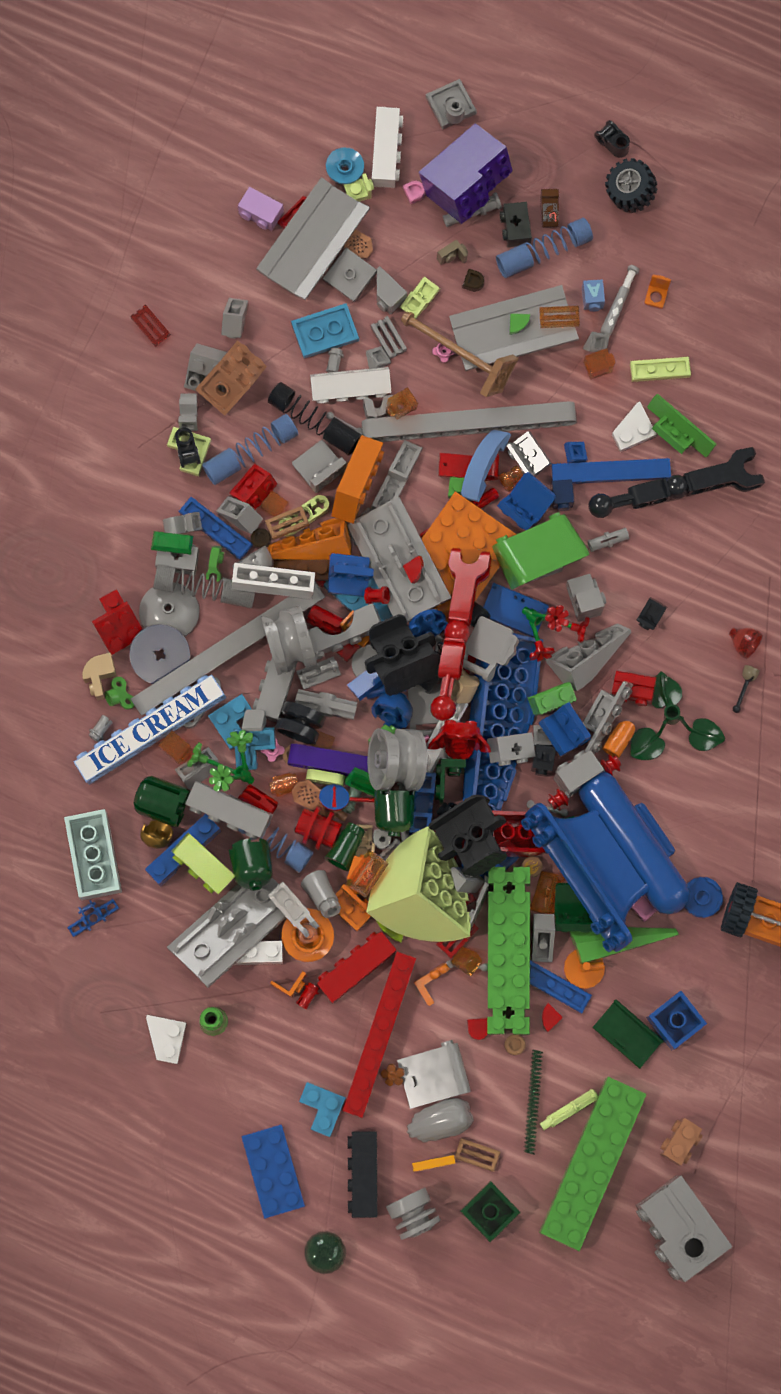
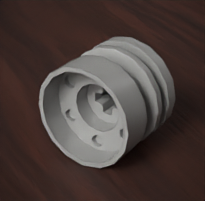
M425 1187L386 1206L391 1219L401 1217L403 1220L395 1227L396 1230L403 1227L407 1229V1231L399 1235L401 1240L414 1238L432 1229L437 1222L441 1221L439 1216L432 1219L428 1217L436 1209L430 1208L425 1210L424 1205L431 1201Z

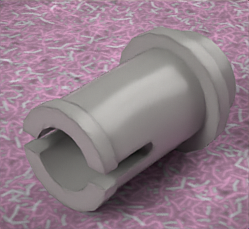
M331 348V351L328 352L330 357L326 372H338L341 358L344 357L341 349Z
M102 715L94 728L89 730V737L96 742L103 740L102 736L113 722Z

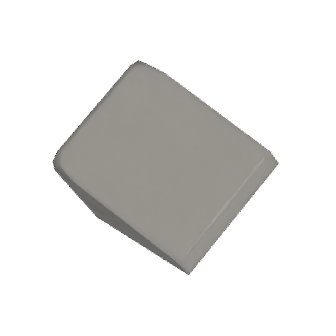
M246 710L242 730L262 731L267 724L265 710Z

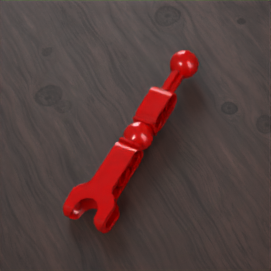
M451 549L448 565L455 583L449 611V623L444 631L445 639L438 671V677L443 679L440 695L433 699L430 706L432 716L440 721L449 720L456 712V704L451 698L454 680H460L466 649L465 642H467L470 636L469 628L477 587L490 575L492 558L490 552L482 551L478 561L475 563L466 564L462 561L461 549Z

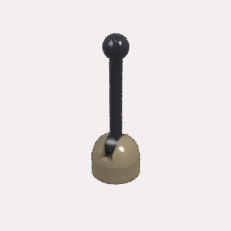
M744 666L742 675L745 683L737 704L733 706L734 713H739L741 710L740 704L749 682L756 680L760 670L752 666Z

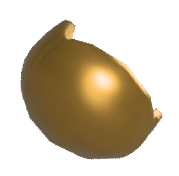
M151 820L147 826L144 824L140 832L141 840L148 847L155 849L166 847L173 836V829L169 825L156 820Z

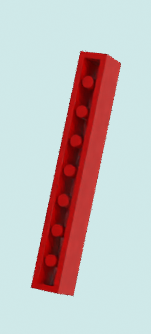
M396 952L343 1108L345 1113L363 1118L416 962L415 957Z

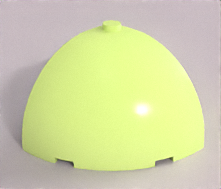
M425 827L405 839L385 860L373 882L366 912L388 929L418 940L447 942L470 937L471 918L470 912H467L466 901L469 900L468 894L456 891L451 873V868L458 867L454 857L448 861L439 859L438 853L443 851L444 848L437 834L429 829V827Z

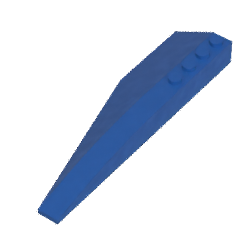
M513 633L519 639L516 655L510 659L508 665H497L494 677L490 682L483 680L482 676L474 674L479 679L480 684L471 701L469 721L477 722V727L480 729L481 735L486 742L489 738L528 733L530 725L533 724L535 715L532 712L528 697L537 694L541 661L537 662V659L531 661L529 657L536 650L534 644L536 641L533 637ZM476 658V665L484 669L490 665ZM474 748L472 755L466 759L463 801L472 795H483L489 797L490 802L488 805L491 810L502 811L503 803L507 800L516 774V760H510V765L499 766L498 762L490 763L488 752L476 751Z

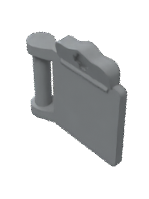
M480 616L466 643L463 668L482 676L483 680L490 682L494 677L497 665H508L510 659L516 655L519 639L513 635L514 631ZM468 655L490 665L484 669L467 661Z
M436 684L432 691L429 692L430 694L425 693L426 690L420 685L408 689V699L413 707L410 729H416V725L438 723L439 720L431 714L430 706L433 699L440 695L441 684ZM434 729L420 731L423 736L428 735L431 737Z

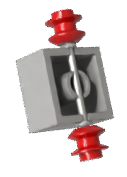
M583 750L574 756L571 763L566 761L557 767L558 770L555 771L556 774L554 776V781L561 790L556 789L557 794L554 796L548 794L550 799L547 801L551 808L561 811V805L568 806V798L577 793L581 785L605 771L613 776L614 770L620 772V766L622 765L619 759L609 754V760L604 761L601 759L599 763L591 750L586 753Z

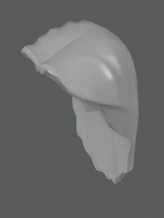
M447 1098L439 1103H435L414 1114L411 1124L407 1125V1133L410 1138H417L422 1142L437 1141L460 1135L474 1121L473 1115L469 1112L470 1105L467 1101L458 1098Z

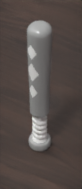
M634 265L628 266V275L600 330L601 333L610 334L611 336L630 291L629 288L634 276L639 273L638 267Z

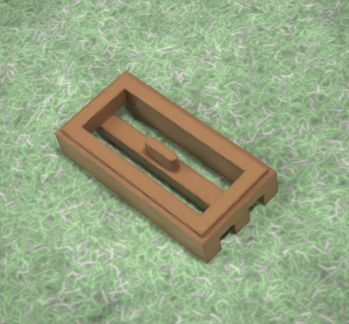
M302 506L265 520L272 540L309 526ZM298 513L301 514L298 517H295L273 527L271 526V524L275 522H278L280 520H283ZM303 520V522H301V523H298V524H296V525H293V526H291V527H288V528H286V529H283V530H281V531H278V532L274 533V531H276V530H279V529H281V528H284V527H286V526H289V525H291V524H294V523H296V522H299V521Z
M460 1138L454 1158L494 1172L500 1151ZM463 1144H466L487 1151L489 1153L495 1154L494 1158H491L486 1155L462 1148ZM463 1152L493 1162L492 1166L462 1157L460 1153Z

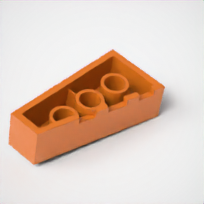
M363 435L360 436L336 490L332 517L354 524L360 506L364 504L367 495L366 491H369L372 485V476L375 477L379 467L377 463H381L385 453L382 451L383 442Z

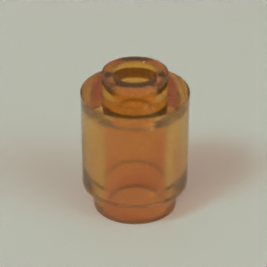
M289 772L272 777L269 787L271 793H276L277 797L292 793V789L298 782L296 773L290 774Z

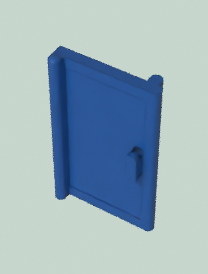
M493 583L483 608L490 613V620L535 638L529 624L530 621L526 619L522 610L524 607H528L529 609L536 610L538 613L546 614L549 605ZM542 622L536 626L537 632L539 631Z

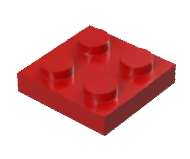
M127 601L92 621L111 655L130 645L135 636L143 630Z

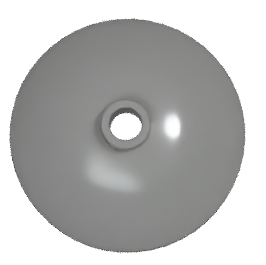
M179 583L173 593L153 589L152 587L147 591L140 603L139 616L143 627L146 628L157 624L168 625L177 629L186 637L195 628L200 613L198 601L195 596L192 597V591L187 588L185 594L182 595V584ZM167 605L172 606L170 611L165 610Z

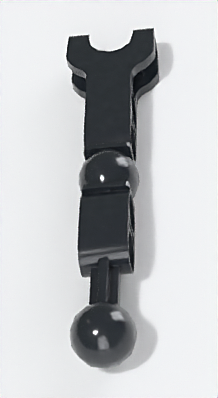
M748 447L736 450L726 463L684 473L683 476L672 475L667 479L663 478L637 484L628 488V493L609 497L606 494L598 493L591 497L588 508L590 513L596 518H605L611 514L614 508L632 504L633 509H639L669 501L670 498L681 499L686 495L700 494L729 486L741 492H747L762 487L765 484V479L761 474L751 475L744 469V464L752 461L756 455L755 448Z

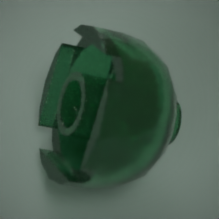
M321 1231L312 1235L306 1242L304 1257L308 1266L314 1272L331 1274L337 1271L344 1263L346 1247L337 1234Z

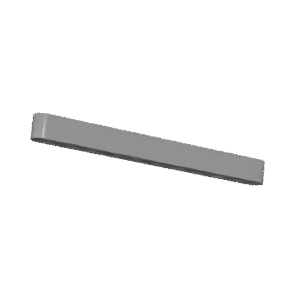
M556 402L371 418L363 420L361 423L363 436L380 442L481 434L489 433L492 430L504 432L571 426L577 423L574 402Z
M314 580L312 599L287 597L132 697L131 701L142 716L150 709L164 702L266 636L261 616L275 621L279 617V611L301 605L303 612L325 598L324 594Z

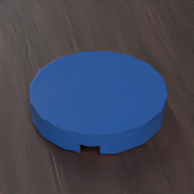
M699 877L687 883L690 897L684 908L689 914L698 918H706L719 911L723 903L721 887L716 881L707 877Z

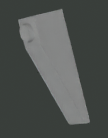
M617 623L597 632L595 637L590 640L578 642L579 645L570 649L566 646L560 649L550 659H546V662L562 683L570 682L572 688L578 691L593 680L630 635L631 630Z

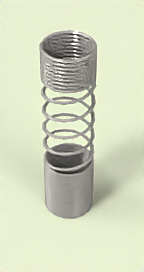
M161 564L157 565L153 589L173 593L182 573L181 593L182 595L185 594L192 576V597H194L203 576V599H205L213 579V601L216 600L223 582L221 603L250 609L253 606L255 592L231 590L232 579L223 577L214 597L215 576L212 575L204 595L205 575L204 573L201 574L194 592V571H192L183 592L184 570L181 569L173 589L176 568Z

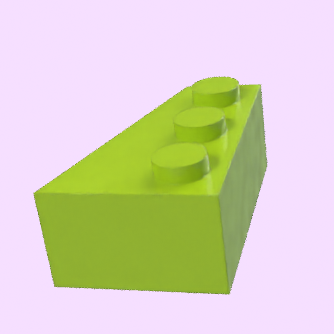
M189 832L171 850L175 854L172 858L181 866L185 863L190 868L188 872L196 880L200 877L205 882L203 886L210 893L215 891L219 894L235 877L226 866Z

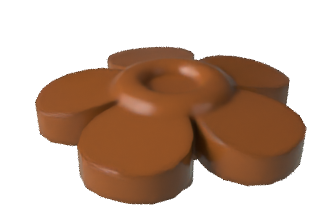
M389 1064L387 1069L381 1071V1076L386 1079L385 1084L388 1086H392L394 1083L401 1085L405 1071L402 1068L396 1070L395 1064Z

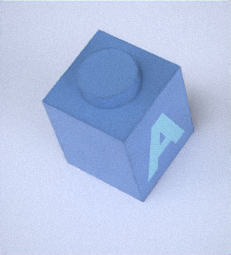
M603 279L583 281L582 297L584 310L595 312L603 309L605 304Z

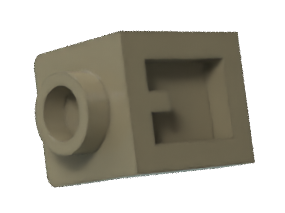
M456 239L437 252V260L442 265L445 262L450 263L457 255L465 263L468 250L464 244H460Z

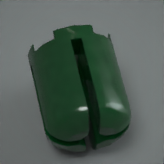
M148 776L141 781L136 791L134 810L142 816L172 827H178L183 819L186 801L191 790L155 776Z

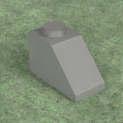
M379 266L377 268V305L382 311H387L391 315L405 301L407 291Z
M228 299L223 312L221 335L233 339L241 338L244 330L248 300Z
M229 496L216 511L240 530L250 534L258 528L263 520L249 504Z
M533 914L532 961L552 962L555 937L554 914Z

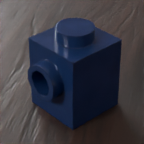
M572 479L552 481L551 491L556 495V499L552 503L553 509L567 511L573 508L574 493Z

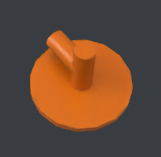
M574 950L567 956L564 962V973L567 980L578 988L588 989L594 987L604 976L605 965L602 958L580 964L577 951Z

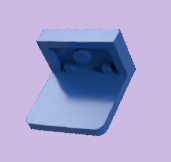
M526 472L511 493L502 499L497 507L502 510L503 514L509 516L520 528L526 531L533 528L540 521L556 499V495L531 473Z

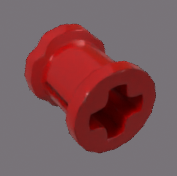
M382 586L379 589L367 587L364 594L366 604H388L390 601L389 588L387 586Z

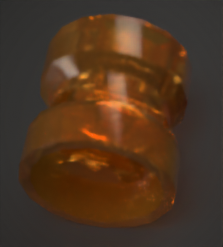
M515 465L509 472L499 474V479L507 492L513 490L514 486L523 476V473Z

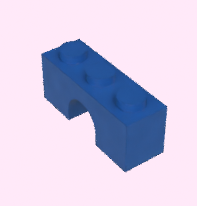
M426 772L422 787L415 791L414 822L409 835L428 827L429 823H431L436 773Z

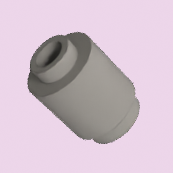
M452 98L446 104L445 117L451 124L462 122L465 115V104L461 99Z

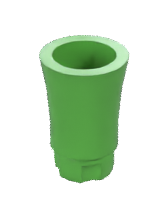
M209 1007L201 1013L199 1025L207 1035L216 1036L223 1033L227 1028L228 1017L221 1008ZM211 1016L216 1017V1022L214 1024L209 1023V1018Z

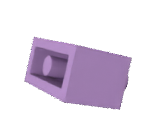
M251 187L248 188L238 204L240 216L247 221L252 220L264 230L269 229L273 231L284 213L283 204Z

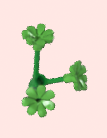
M241 730L237 734V732L233 731L230 733L231 737L226 739L228 744L238 747L242 766L232 769L208 759V756L201 753L202 744L198 742L193 748L194 754L188 761L187 767H192L198 761L204 764L207 762L218 767V770L214 768L210 770V774L214 777L209 779V783L215 784L213 787L215 791H220L221 789L223 791L229 790V784L233 783L234 780H241L242 782L252 784L255 779L251 776V772L248 771L245 751L246 744L253 741V733H246V730Z

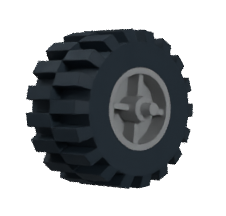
M631 158L630 161L623 159V163L617 162L616 167L610 169L611 174L606 176L608 180L605 182L606 192L617 208L623 209L624 212H628L630 209L634 213L636 209L644 210L643 206L645 205L648 207L650 200L654 201V193H657L658 189L656 186L658 184L646 163L644 164L641 160L636 161L635 158Z

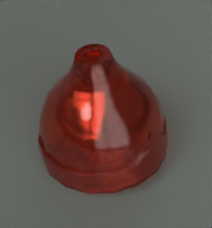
M732 628L729 632L735 650L745 659L749 658L756 651L763 638V634L753 628Z

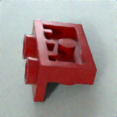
M254 464L229 494L233 498L249 504L256 510L274 490L277 482L271 473Z

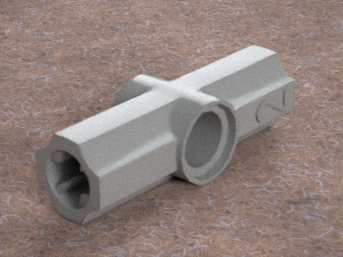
M298 689L295 703L314 709L326 717L337 716L354 720L357 702L340 699L333 694L325 692L318 694Z

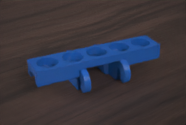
M114 899L97 908L94 906L96 904L95 901L92 903L91 900H89L90 904L84 908L78 907L80 910L78 913H82L83 916L80 920L67 927L72 936L75 937L86 929L91 931V926L102 919L106 922V917L119 909ZM113 903L115 908L109 911L107 906ZM93 907L95 911L86 916L84 912ZM102 909L106 910V913L104 915L101 912ZM93 914L97 915V921L95 922L90 921V916ZM83 921L86 926L82 927L81 922ZM76 925L79 926L80 930L74 933L72 928Z

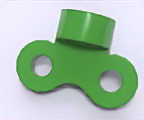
M115 677L111 682L112 689L105 692L107 703L111 707L120 703L122 708L132 709L134 707L131 701L133 696L126 692L125 679ZM117 682L121 683L120 687L116 685ZM125 700H129L130 704H126Z

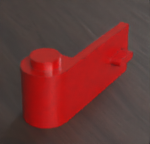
M439 453L438 476L465 478L473 456ZM498 454L484 481L498 480Z

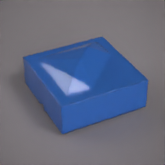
M566 442L564 444L567 463H581L588 460L584 442Z

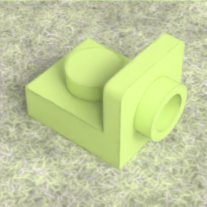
M365 173L362 174V179L351 184H344V190L348 196L360 202L372 198L374 186L372 180L368 179Z

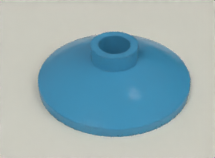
M338 148L328 156L326 171L333 181L339 184H351L362 176L364 160L352 148ZM348 167V170L343 171L342 168Z

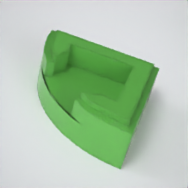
M510 314V335L519 333V331L527 326L530 314Z

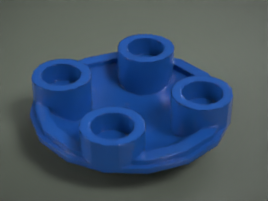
M431 609L422 611L414 616L408 627L415 638L428 632H432L436 636L445 630L448 622L446 616L441 611Z

